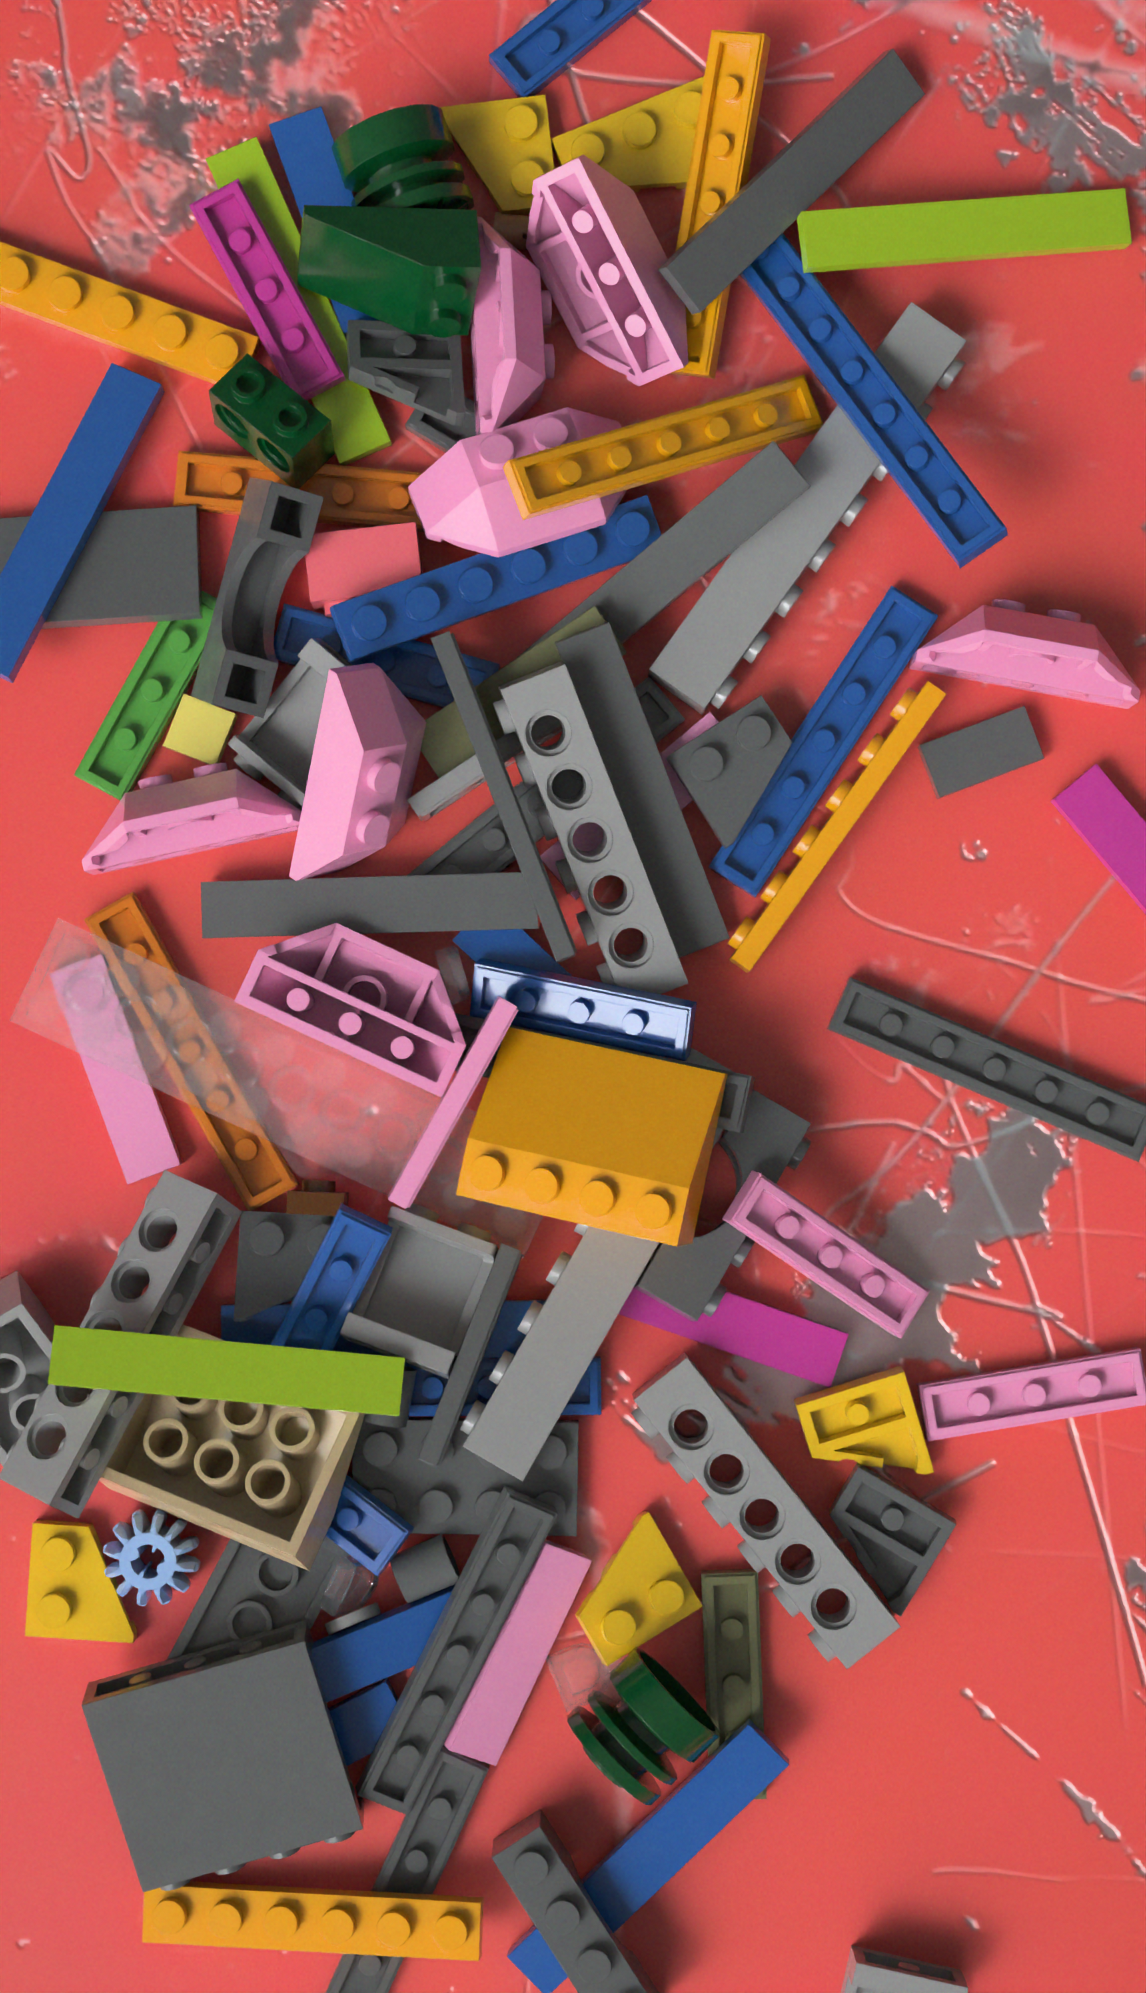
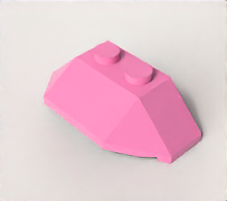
M584 154L534 179L532 188L534 197L529 214L526 248L535 266L540 270V275L547 289L550 290L551 297L577 347L607 367L627 375V379L637 386L644 385L685 367L688 364L685 304L658 270L668 259L634 191Z
M477 217L481 272L470 323L476 435L493 432L495 429L517 423L541 398L545 379L554 378L555 371L553 344H544L543 325L551 324L550 290H541L540 270L482 217Z
M567 407L495 429L493 432H485L460 440L408 486L409 495L426 538L437 542L444 540L464 549L499 558L605 525L620 503L626 490L523 520L503 466L508 460L621 428L620 423Z
M994 599L991 606L982 605L919 648L911 657L909 669L1124 709H1129L1137 704L1141 692L1097 627L1092 624L1081 623L1080 614L1058 609L1048 610L1047 616L1026 613L1025 604L1005 599Z
M374 663L329 669L289 876L295 881L342 871L384 848L405 824L409 807L407 799L411 797L426 721L385 672Z
M215 763L193 769L195 778L173 782L171 775L146 778L138 781L140 790L124 794L83 857L84 872L97 875L298 831L301 810L239 770H228L226 763Z
M338 923L258 949L234 1000L238 1004L442 1098L466 1048L464 1037L439 970Z

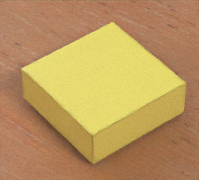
M183 693L163 746L209 765L220 763L238 716L235 713Z

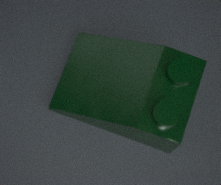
M304 205L297 285L411 334L432 335L439 338L468 335L481 272L477 210Z

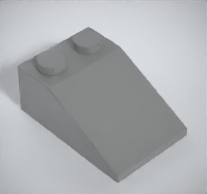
M18 1271L0 1280V1464L3 1467L11 1446L19 1439L34 1412L38 1396L48 1386L55 1325L45 1307ZM93 1389L88 1391L86 1398L89 1397ZM66 1437L61 1441L58 1451L63 1446Z

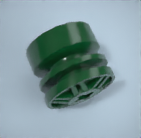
M414 104L394 108L371 116L341 134L331 147L345 189L359 192L352 200V206L471 210L474 207L470 188L468 185L463 184L465 177L462 165L454 161H447L455 151L454 143L443 111L435 105Z
M635 1647L610 1672V1680L621 1699L616 1702L604 1693L593 1690L587 1696V1701L597 1716L584 1707L577 1706L567 1716V1722L573 1733L582 1743L588 1757L609 1780L618 1787L624 1788L643 1804L652 1805L661 1796V1790L654 1777L668 1785H672L677 1780V1773L665 1753L670 1749L681 1758L689 1762H695L720 1734L709 1715L681 1683L644 1650Z

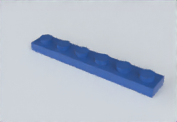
M648 495L619 504L605 525L499 558L480 553L338 603L329 609L349 662L627 564L662 534Z

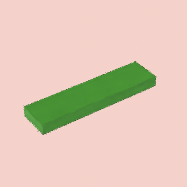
M202 591L203 619L159 621L74 776L118 800H121L125 793L134 790L171 723L183 693L186 694L197 675L217 598Z

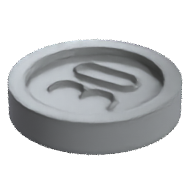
M374 1603L324 1625L328 1635L379 1615L381 1611L378 1603Z

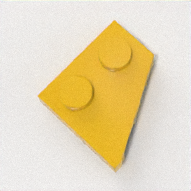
M546 95L439 107L443 111L450 134L464 153L465 160L476 177L481 179L489 191V196L498 210L503 214L529 215L534 197L532 194L533 180L554 169Z
M901 1366L793 1399L812 1458L838 1462L843 1459H851L860 1465L882 1468L883 1464L914 1469L918 1474L925 1475L934 1472L906 1375Z
M643 1511L636 1516L630 1533L616 1554L613 1553L601 1572L600 1581L594 1590L589 1591L575 1614L602 1664L605 1666H609L631 1652L635 1647L641 1646L703 1607L648 1511Z
M36 1520L32 1523L25 1636L134 1643L137 1639V1629L134 1621L130 1622L121 1598L116 1592L119 1586L116 1578L106 1577L104 1570L107 1565L102 1555L103 1547L93 1523Z

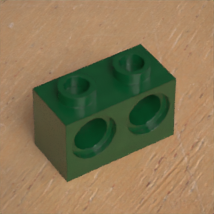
M248 353L208 390L214 424L291 487L300 489L335 454L331 420Z

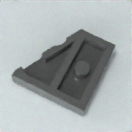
M348 320L346 331L348 380L451 425L463 426L465 399L460 335L439 338L432 335L411 334L383 321Z
M761 695L668 755L666 760L726 849L734 843L791 746L792 741Z
M242 1211L240 1215L236 1273L235 1322L247 1321L258 1313L283 1302L288 1303L293 1300L335 1216Z
M858 1462L829 1508V1515L844 1538H847L855 1550L856 1556L867 1573L872 1576L886 1597L892 1611L902 1616L955 1528V1519L864 1465H860Z

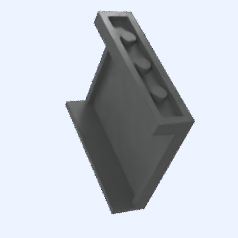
M307 1620L88 1682L81 1706L143 1892L157 1888L164 1891L175 1890L198 1876L212 1872L218 1875L230 1874L244 1867L247 1862L268 1856L272 1859L286 1858L295 1854L303 1846L323 1840L326 1843H338L350 1838L356 1831L363 1829L364 1801L362 1797L357 1798L312 1657L313 1639Z

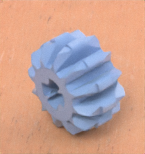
M143 1509L136 1510L132 1514L133 1527L128 1523L119 1521L114 1526L113 1532L120 1541L107 1542L103 1549V1553L107 1556L119 1559V1561L113 1562L105 1568L106 1577L113 1578L121 1574L123 1575L125 1580L116 1590L118 1595L122 1597L133 1586L138 1588L136 1599L139 1606H145L149 1602L152 1590H154L157 1600L162 1605L168 1604L171 1601V1587L177 1591L186 1592L191 1582L184 1572H196L201 1563L196 1557L184 1554L192 1551L199 1545L197 1536L181 1539L178 1535L186 1527L187 1521L179 1518L170 1528L165 1525L168 1516L167 1512L160 1509L156 1510L152 1518V1524H150L148 1516ZM148 1544L153 1545L152 1552H155L158 1548L164 1555L162 1561L157 1565V1569L151 1568L152 1561L145 1565L140 1558Z

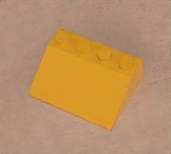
M509 1027L502 1040L467 1138L456 1195L672 1246L692 1244L728 1074Z

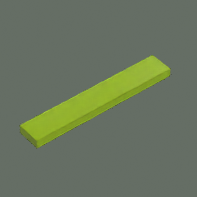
M257 137L206 158L218 189L239 179L345 376V381L311 398L314 407L331 420L334 451L340 465L346 466L392 446L368 388L348 380L347 340L328 298L297 285L301 236Z
M1125 188L801 211L797 216L803 273L1126 249L1132 244Z
M54 1325L48 1385L399 1416L405 1358Z

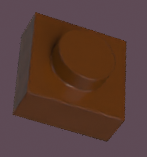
M302 1180V1190L287 1191L286 1214L335 1216L341 1203L348 1206L349 1192H335L336 1181Z

